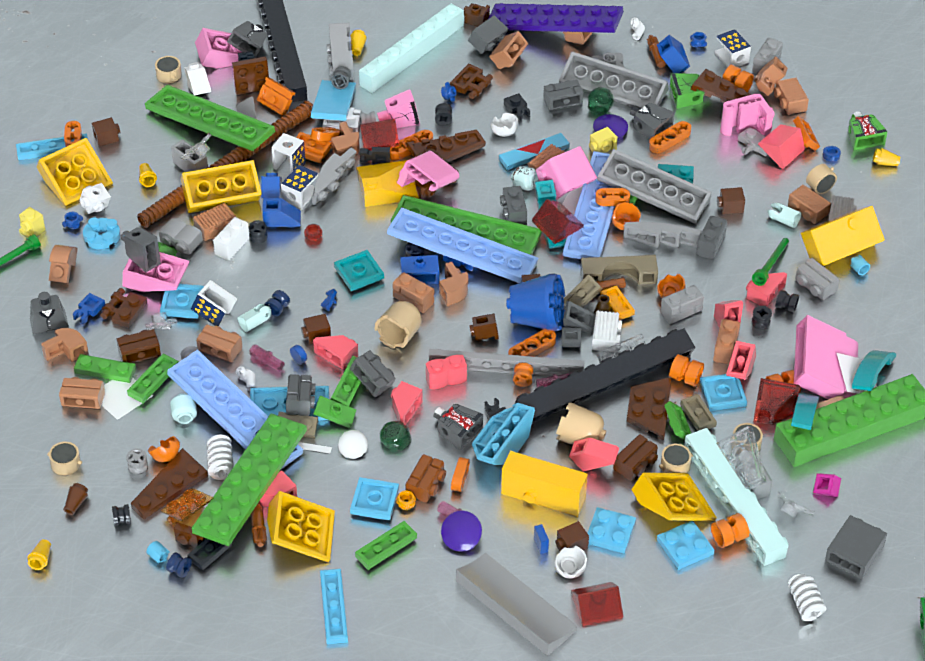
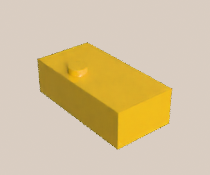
M254 160L185 172L181 175L188 213L210 210V208L213 209V207L219 206L223 202L227 206L259 201L262 195Z
M873 206L857 209L801 232L809 258H813L822 266L885 241Z
M510 451L502 467L501 494L578 517L586 500L588 474Z

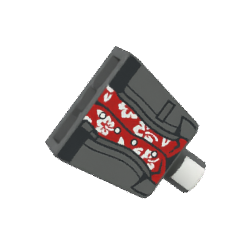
M453 404L447 411L438 407L433 415L434 418L439 420V434L459 450H462L483 428V414L459 404Z

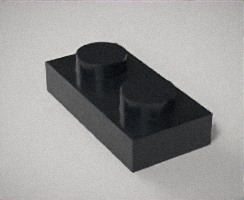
M206 538L187 557L203 571L230 548L232 543L230 546H226Z

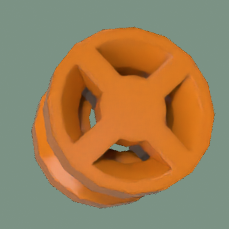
M528 363L516 364L513 376L514 384L520 387L531 385L533 367Z

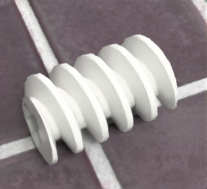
M222 434L211 437L206 443L208 474L216 480H225L233 469L232 441L228 436Z
M798 574L790 578L788 587L802 616V620L812 621L826 611V606L823 604L824 601L820 597L821 594L817 590V585L814 584V578Z

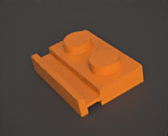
M266 77V82L260 90L257 101L284 116L288 112L292 96L295 95V92Z
M300 132L296 138L304 141L305 159L321 163L322 158H325L332 148L331 142L317 141L312 139L311 135Z

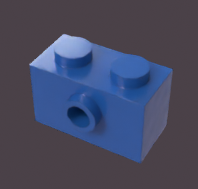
M438 255L400 257L401 274L405 272L427 285L439 284Z

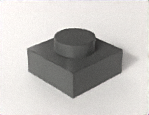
M562 327V347H581V328Z

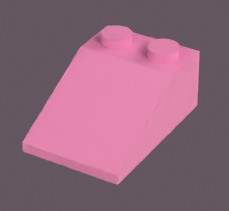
M202 28L195 41V45L203 66L218 69L230 67L232 62H238V53L242 52L227 42L231 33Z
M159 252L161 264L146 273L129 258L123 270L122 286L140 292L177 290L189 265V261Z

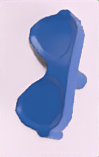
M335 289L327 291L326 295L328 297L321 303L322 308L330 311L332 303H337L334 299L337 294Z

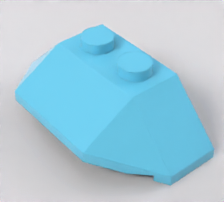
M516 403L512 405L513 407L492 416L472 442L477 460L493 465H504L510 451L518 453L529 438L535 408Z

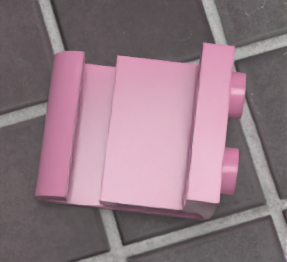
M760 94L727 101L723 104L720 132L725 136H731L732 127L736 126L738 133L751 127L762 135L767 136L772 130L774 110Z
M581 146L547 160L535 170L540 181L553 180L556 200L564 194L582 187L583 184H589L597 179Z
M428 151L405 162L404 167L399 172L397 184L403 187L414 182L415 179L422 185L433 181L434 184L430 185L429 190L435 191L458 180L459 173L434 152Z

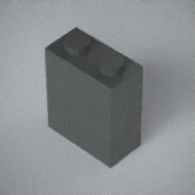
M850 515L827 548L825 561L863 579L884 547L887 533L878 527L864 522L862 519Z

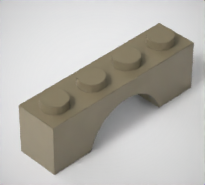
M656 255L581 258L580 272L582 280L588 274L595 281L599 282L613 275H626L633 278L638 285L657 284L658 266Z

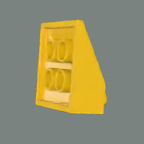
M87 138L39 159L36 167L45 183L65 207L80 200L82 191L87 186H95L102 183L106 188L113 184Z
M408 160L356 167L365 207L398 203L403 195L419 199L415 181L403 187L397 184L399 172Z
M642 473L631 489L642 506L668 520L715 521L717 519L696 484L687 473Z
M279 491L268 507L267 523L272 543L329 562L335 510Z

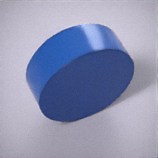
M827 146L823 149V158L825 160L834 162L840 159L841 150L838 147Z
M300 345L290 348V354L297 364L301 365L307 361V354Z

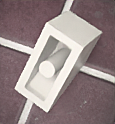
M191 63L188 67H184L188 88L194 95L211 92L205 68L202 64Z

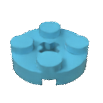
M93 217L88 220V224L83 229L84 241L93 249H107L110 244L114 243L115 245L121 236L120 228L115 219Z

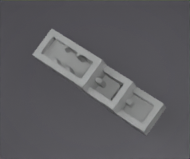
M626 222L624 225V238L654 247H659L660 243L678 248L680 243L697 248L698 239L702 233V230L668 223Z

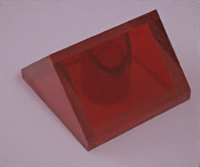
M395 119L360 124L364 148L372 150V147L400 146Z
M546 199L532 218V222L554 244L584 227V224L563 204L550 199Z
M613 582L571 590L582 626L623 618L619 586Z

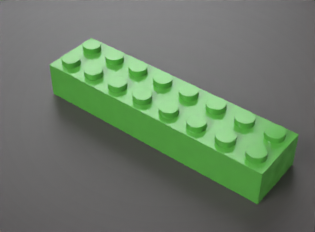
M910 374L875 387L871 391H864L816 409L811 430L791 426L793 418L777 423L774 440L793 467L802 465L924 419L925 389L917 378Z

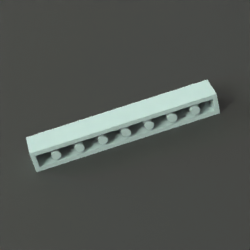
M451 3L360 69V86L370 93H374L463 27L464 10Z
M707 428L686 435L684 446L693 454V457H691L692 461L728 514L731 516L740 513L745 518L750 532L746 540L762 564L766 566L786 558L788 549L786 538L781 536L775 522H772L768 517L766 509L758 503L755 493L749 490L745 479L740 477L734 463L729 461L725 450L721 449L718 445L716 437Z

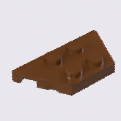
M668 377L632 386L630 390L626 422L640 427L641 430L647 433L651 431L657 434L660 440L665 438L667 412L664 405L669 402L671 378Z

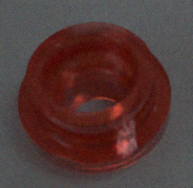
M317 224L308 225L304 231L305 238L311 241L319 240L323 235L322 229Z

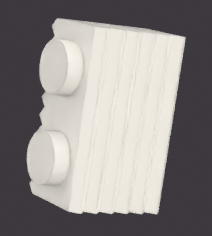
M234 217L213 239L214 254L228 261L230 258H233L232 256H235L237 251L243 247V244L249 240L248 223Z
M596 311L592 350L615 352V347L620 346L621 335L617 334V332H621L622 320H619L618 312Z

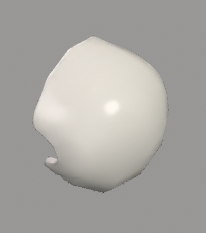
M503 113L500 119H497L496 116L494 117L490 128L498 136H511L517 130L518 118L514 114Z
M353 429L345 431L338 441L339 452L344 457L350 459L361 457L368 450V440L364 433Z
M578 546L573 548L565 547L555 557L554 565L556 571L565 578H577L585 571L587 557L585 551Z

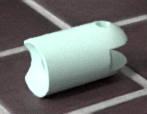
M780 203L771 204V207L774 209L768 210V215L771 219L792 228L798 225L801 212Z
M259 304L237 317L238 323L242 330L248 332L267 321L271 317V309L264 304Z

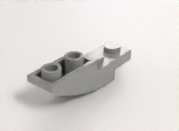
M351 147L342 156L334 153L325 162L316 180L312 204L315 205L319 201H323L330 191L337 189L339 177L356 162V150Z

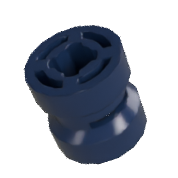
M276 290L272 294V298L268 299L264 305L270 307L271 315L279 316L283 312V308L290 304V298L284 291Z

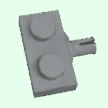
M751 127L741 132L738 140L746 145L741 149L742 153L747 155L750 151H756L766 157L768 154L758 145L766 136Z

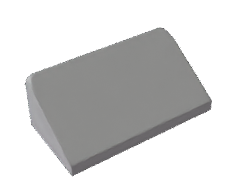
M253 96L236 105L237 112L256 119Z

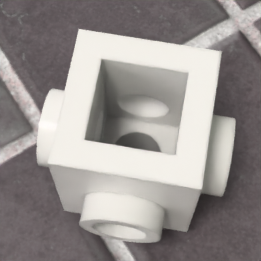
M102 183L95 186H87L82 191L80 204L86 209L88 214L100 212L108 206L111 196Z

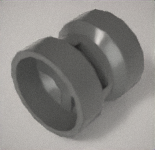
M345 66L337 67L331 80L332 85L337 89L346 88L351 78V71Z

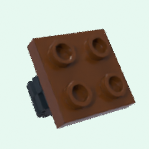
M252 51L238 53V62H232L236 95L260 91L266 82L265 78H269L266 56L255 58Z

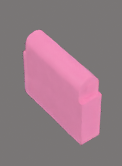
M807 315L796 325L794 384L826 399L837 396L848 398L856 395V393L847 392L837 353L858 358V342L847 337L845 332Z

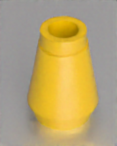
M354 30L350 35L351 50L353 55L359 56L362 53L367 37L364 31Z
M876 148L872 162H875L876 165L898 167L900 156L884 148Z
M142 163L139 166V182L145 187H151L156 183L157 176L149 164Z
M40 540L28 555V565L32 569L41 570L47 566L51 543L48 540Z

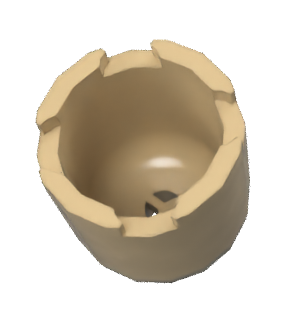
M398 301L392 304L376 321L374 329L375 331L378 330L381 336L379 339L386 346L393 349L396 347L404 348L420 328L422 317L420 311L412 303Z
M570 402L566 407L569 410L567 416L561 417L556 440L571 445L574 444V441L586 438L603 441L607 431L604 430V420L601 415Z

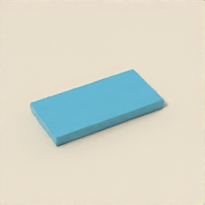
M322 80L311 111V118L345 121L355 93L356 83L349 82L346 88L337 89L332 85L331 81Z
M316 386L315 395H311L315 396L314 408H310L309 416L318 417V421L327 420L313 413L319 396L329 399V386ZM287 387L250 388V400L268 417L271 413L278 415L279 412H286Z

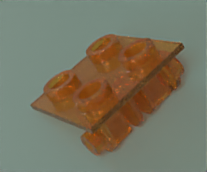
M193 488L183 492L182 496L170 501L160 511L169 515L167 521L171 525L173 523L177 524V522H183L203 508L214 497Z

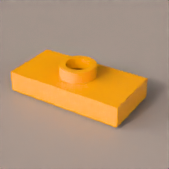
M617 285L600 291V295L609 296L611 310L614 313H619V320L635 315L634 308Z

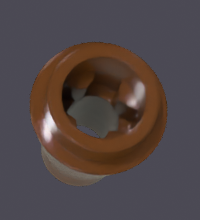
M74 483L73 486H70L63 510L68 514L74 515L79 506L88 497V488L79 483Z

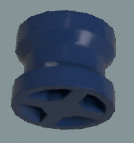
M175 552L169 558L166 570L170 573L175 572L177 576L184 578L191 568L192 560L188 557L183 558L181 554Z

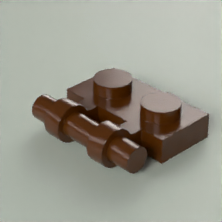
M468 63L450 82V85L454 86L456 91L463 94L471 91L469 97L474 99L482 93L484 88L491 84L493 76L491 74L484 76L483 69Z
M119 288L117 292L111 295L109 303L104 305L100 316L103 319H107L109 315L113 316L112 322L114 324L130 328L147 304V297L132 292L127 297H124L125 290Z

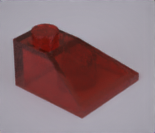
M761 378L753 421L773 425L793 415L800 385Z

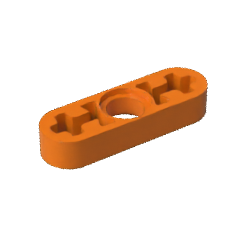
M680 121L655 135L649 141V150L652 153L659 154L691 135V124L686 121ZM666 136H673L674 138L668 139Z
M421 130L388 146L390 147V159L397 161L411 155L406 146L407 142L413 141L418 143L428 138L433 140V133L430 130Z
M543 329L511 347L508 355L535 357L555 345L556 333ZM528 345H535V346H537V348H536V349H529V348H527V346H528Z

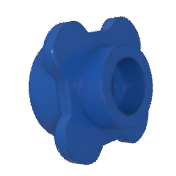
M695 32L690 36L692 40L691 46H707V36L703 32Z
M446 82L445 86L441 88L442 97L445 100L450 99L451 102L455 101L456 89L449 82Z
M68 212L64 216L65 221L62 222V226L77 229L80 227L79 223L83 220V217L77 212Z

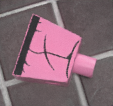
M410 89L386 99L384 102L387 110L377 113L379 122L390 120L393 129L420 124L415 101Z

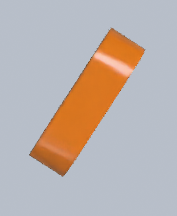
M69 121L65 124L64 141L66 147L82 140L81 124L78 121Z
M332 127L312 128L310 137L317 141H331V138L340 135V130Z
M600 188L596 191L595 201L600 206H616L623 202L629 203L630 192L624 188Z
M459 457L451 482L452 491L462 492L469 471L470 459Z

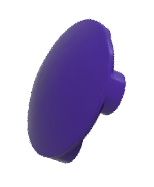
M614 114L599 116L593 123L595 132L608 127L618 137L617 141L622 140L623 135L628 131L627 121L621 116Z
M468 511L451 513L444 520L441 527V536L444 543L450 549L459 552L474 549L482 535L481 522L473 513Z

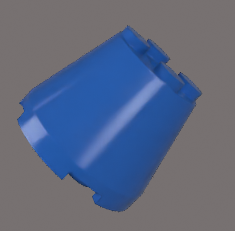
M555 273L547 274L509 287L510 298H507L506 306L507 309H511V323L551 331L562 330L565 312L564 297L566 295L561 275Z

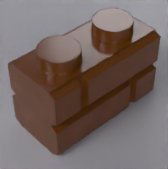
M154 329L142 330L139 333L126 334L116 338L122 362L135 363L161 356L159 341Z
M638 435L617 455L613 469L619 474H623L630 481L636 476L640 477L649 464L653 465L658 458L657 445L650 440L648 441L643 435Z

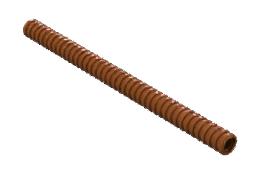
M306 100L276 120V122H273L271 125L275 127V133L254 151L241 146L236 147L235 150L227 153V155L207 168L246 161V159L271 144V142H274L275 139L281 137L283 133H287V131L302 123L303 120L309 118L313 104ZM182 185L159 199V201H156L155 204L147 207L142 213H139L137 215L139 223L147 228L158 221V219H161L162 216L174 210L175 207L183 204L185 197Z

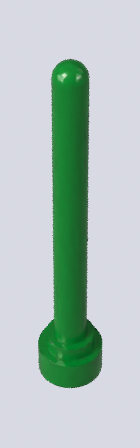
M35 234L30 235L26 238L24 244L0 258V266L27 250H36L41 247Z
M783 238L762 269H757L752 275L754 284L762 286L767 282L769 278L768 272L788 245V238Z

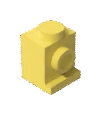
M606 127L590 135L589 148L591 152L606 153L611 149L617 150L618 137Z
M29 206L19 214L21 222L19 232L26 237L32 234L39 236L45 231L43 215Z

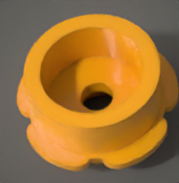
M404 490L398 494L396 503L399 504L401 509H411L415 506L416 497L411 491Z

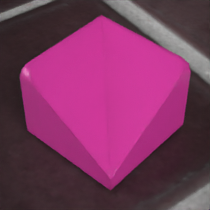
M817 473L813 493L837 498L841 478L835 474Z

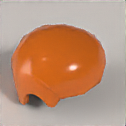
M619 203L613 211L612 223L616 228L624 231L625 223L639 222L641 213L638 207L632 203Z
M668 274L657 285L658 295L661 298L686 288L685 279L680 274L676 276Z
M175 436L169 437L165 441L160 440V446L157 448L150 446L148 453L157 462H168L177 455L180 449V442Z

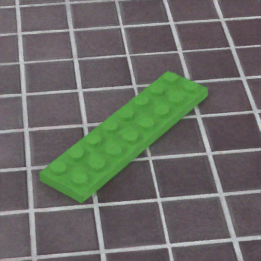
M166 85L145 102V108L251 151H254L275 133L273 125L170 85Z
M405 195L402 196L391 218L392 223L400 209L404 208L529 255H533L542 235V229Z
M271 413L193 525L192 533L230 546L306 433V425Z

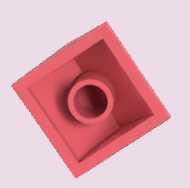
M782 124L758 143L782 170L805 150L801 128Z

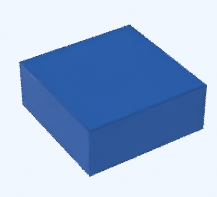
M543 525L534 526V540L540 554L548 553L549 539Z

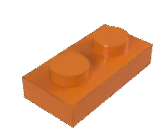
M797 116L793 122L797 128H801L804 146L816 151L820 145L809 123Z

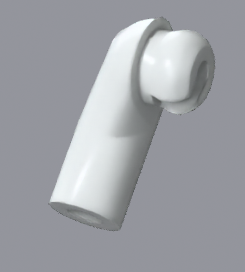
M634 17L630 20L631 28L634 30L632 37L634 40H639L645 31V26L638 18Z
M243 366L238 367L236 374L240 380L246 382V389L250 391V388H256L255 373L245 369Z

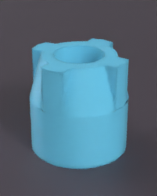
M861 255L851 259L850 266L859 275H864L870 270V264Z
M154 541L148 546L146 553L159 564L167 560L170 551L160 542Z

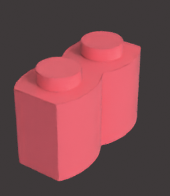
M452 355L445 359L428 361L426 363V381L429 389H441L447 385H458L467 381V364L464 356Z

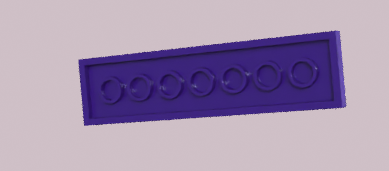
M495 3L489 18L495 15L508 30L615 33L624 10L623 6Z

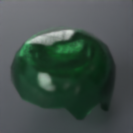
M604 87L594 88L587 97L588 109L593 114L599 116L611 110L614 103L613 94Z
M391 421L384 424L379 433L380 441L388 449L395 447L400 451L408 447L412 441L409 428L401 421Z

